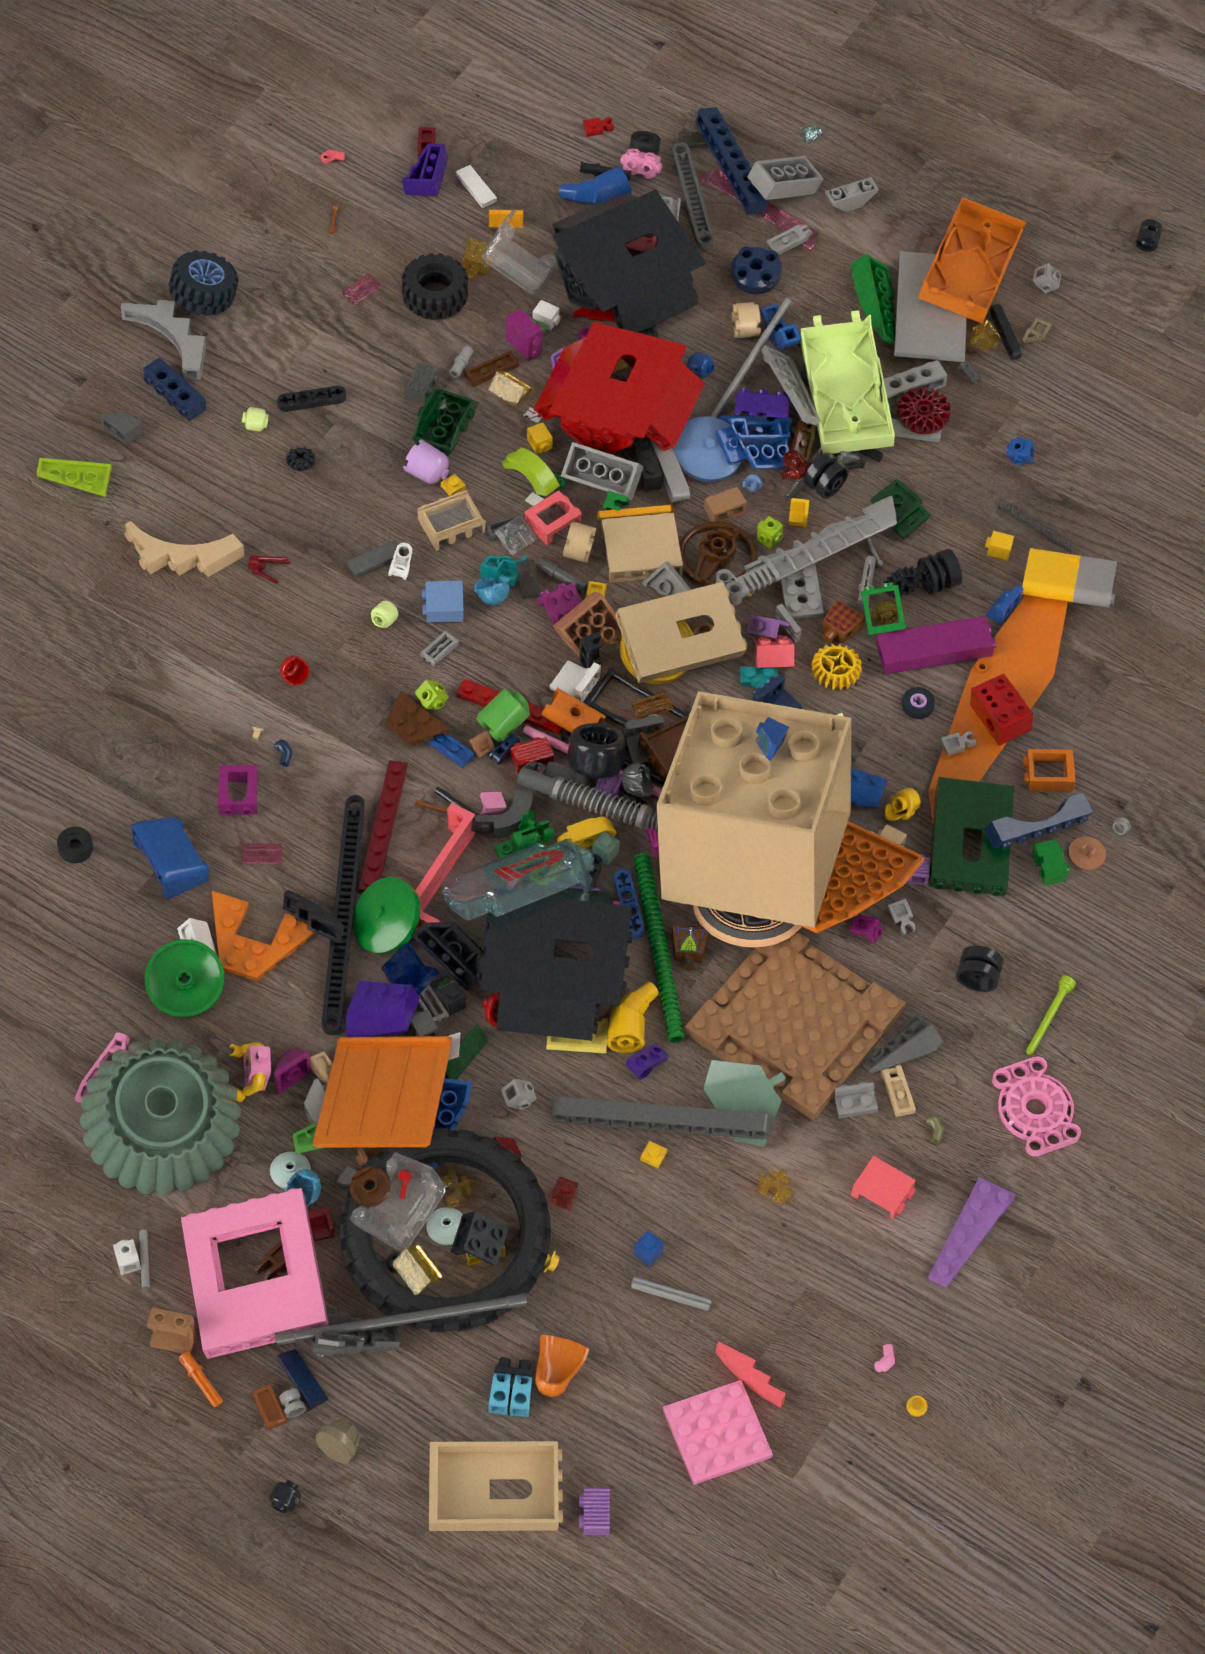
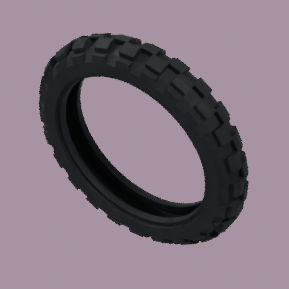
M435 1128L433 1129L431 1143L428 1147H383L378 1154L373 1155L362 1166L363 1168L373 1167L382 1169L388 1175L391 1184L398 1179L402 1169L410 1171L432 1163H458L476 1168L492 1177L507 1192L515 1206L520 1225V1239L516 1253L506 1270L495 1281L483 1289L464 1296L449 1298L427 1296L400 1284L385 1270L375 1253L371 1239V1221L376 1206L364 1207L359 1205L352 1198L348 1188L340 1219L342 1255L352 1280L356 1283L364 1297L378 1307L379 1311L387 1316L504 1298L522 1293L529 1294L536 1284L541 1271H543L548 1256L551 1221L548 1203L543 1189H541L537 1182L536 1176L511 1149H506L498 1141L488 1136L483 1137L474 1134L473 1131ZM375 1183L367 1184L365 1189L372 1190L375 1187ZM502 1308L404 1325L415 1329L430 1330L429 1332L445 1333V1331L455 1330L460 1332L471 1330L473 1327L482 1324L487 1325L497 1320L504 1313L510 1312L513 1308Z

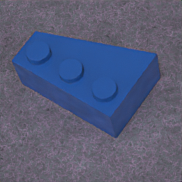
M851 768V802H854V805L878 808L884 796L888 779Z

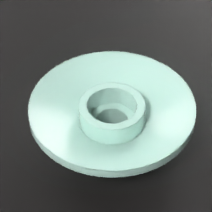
M284 1152L278 1155L271 1163L270 1175L276 1185L285 1188L295 1172L302 1169L311 1170V1166L304 1155L296 1154V1152ZM290 1165L294 1166L292 1169H287V1168H286L287 1166H290Z
M451 1207L439 1208L432 1212L426 1224L429 1237L440 1245H453L462 1212ZM449 1221L450 1224L444 1225L443 1222Z

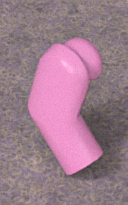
M892 1344L883 1346L884 1357L874 1364L877 1372H886L895 1364Z

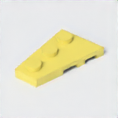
M608 1017L596 1022L598 1023L597 1035L593 1034L592 1041L547 1036L546 1050L606 1053Z

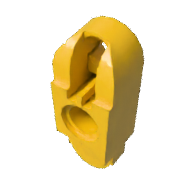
M603 816L593 819L592 817L567 826L568 832L559 836L557 842L561 849L577 846L579 850L592 847L603 832L615 837L616 830L608 818Z

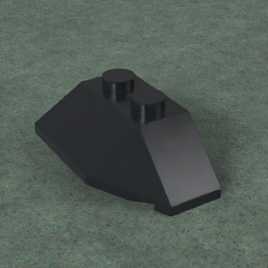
M455 922L424 923L412 934V937L466 991L478 982L482 949Z

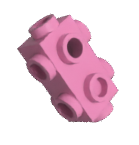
M628 149L622 155L620 161L623 164V170L632 171L631 175L643 174V177L647 179L655 177L662 169V163H660L661 156H656L654 153L640 152L638 149Z

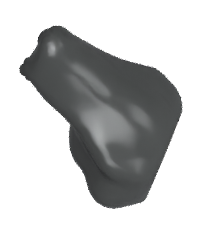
M840 451L841 453L832 454L836 457L837 462H842L843 464L856 462L860 458L851 451Z

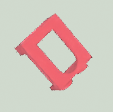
M557 491L524 512V523L547 546L552 543L553 535L570 525L571 522L581 524L582 514L578 507L572 505L566 495ZM557 503L566 514L546 525L537 515Z

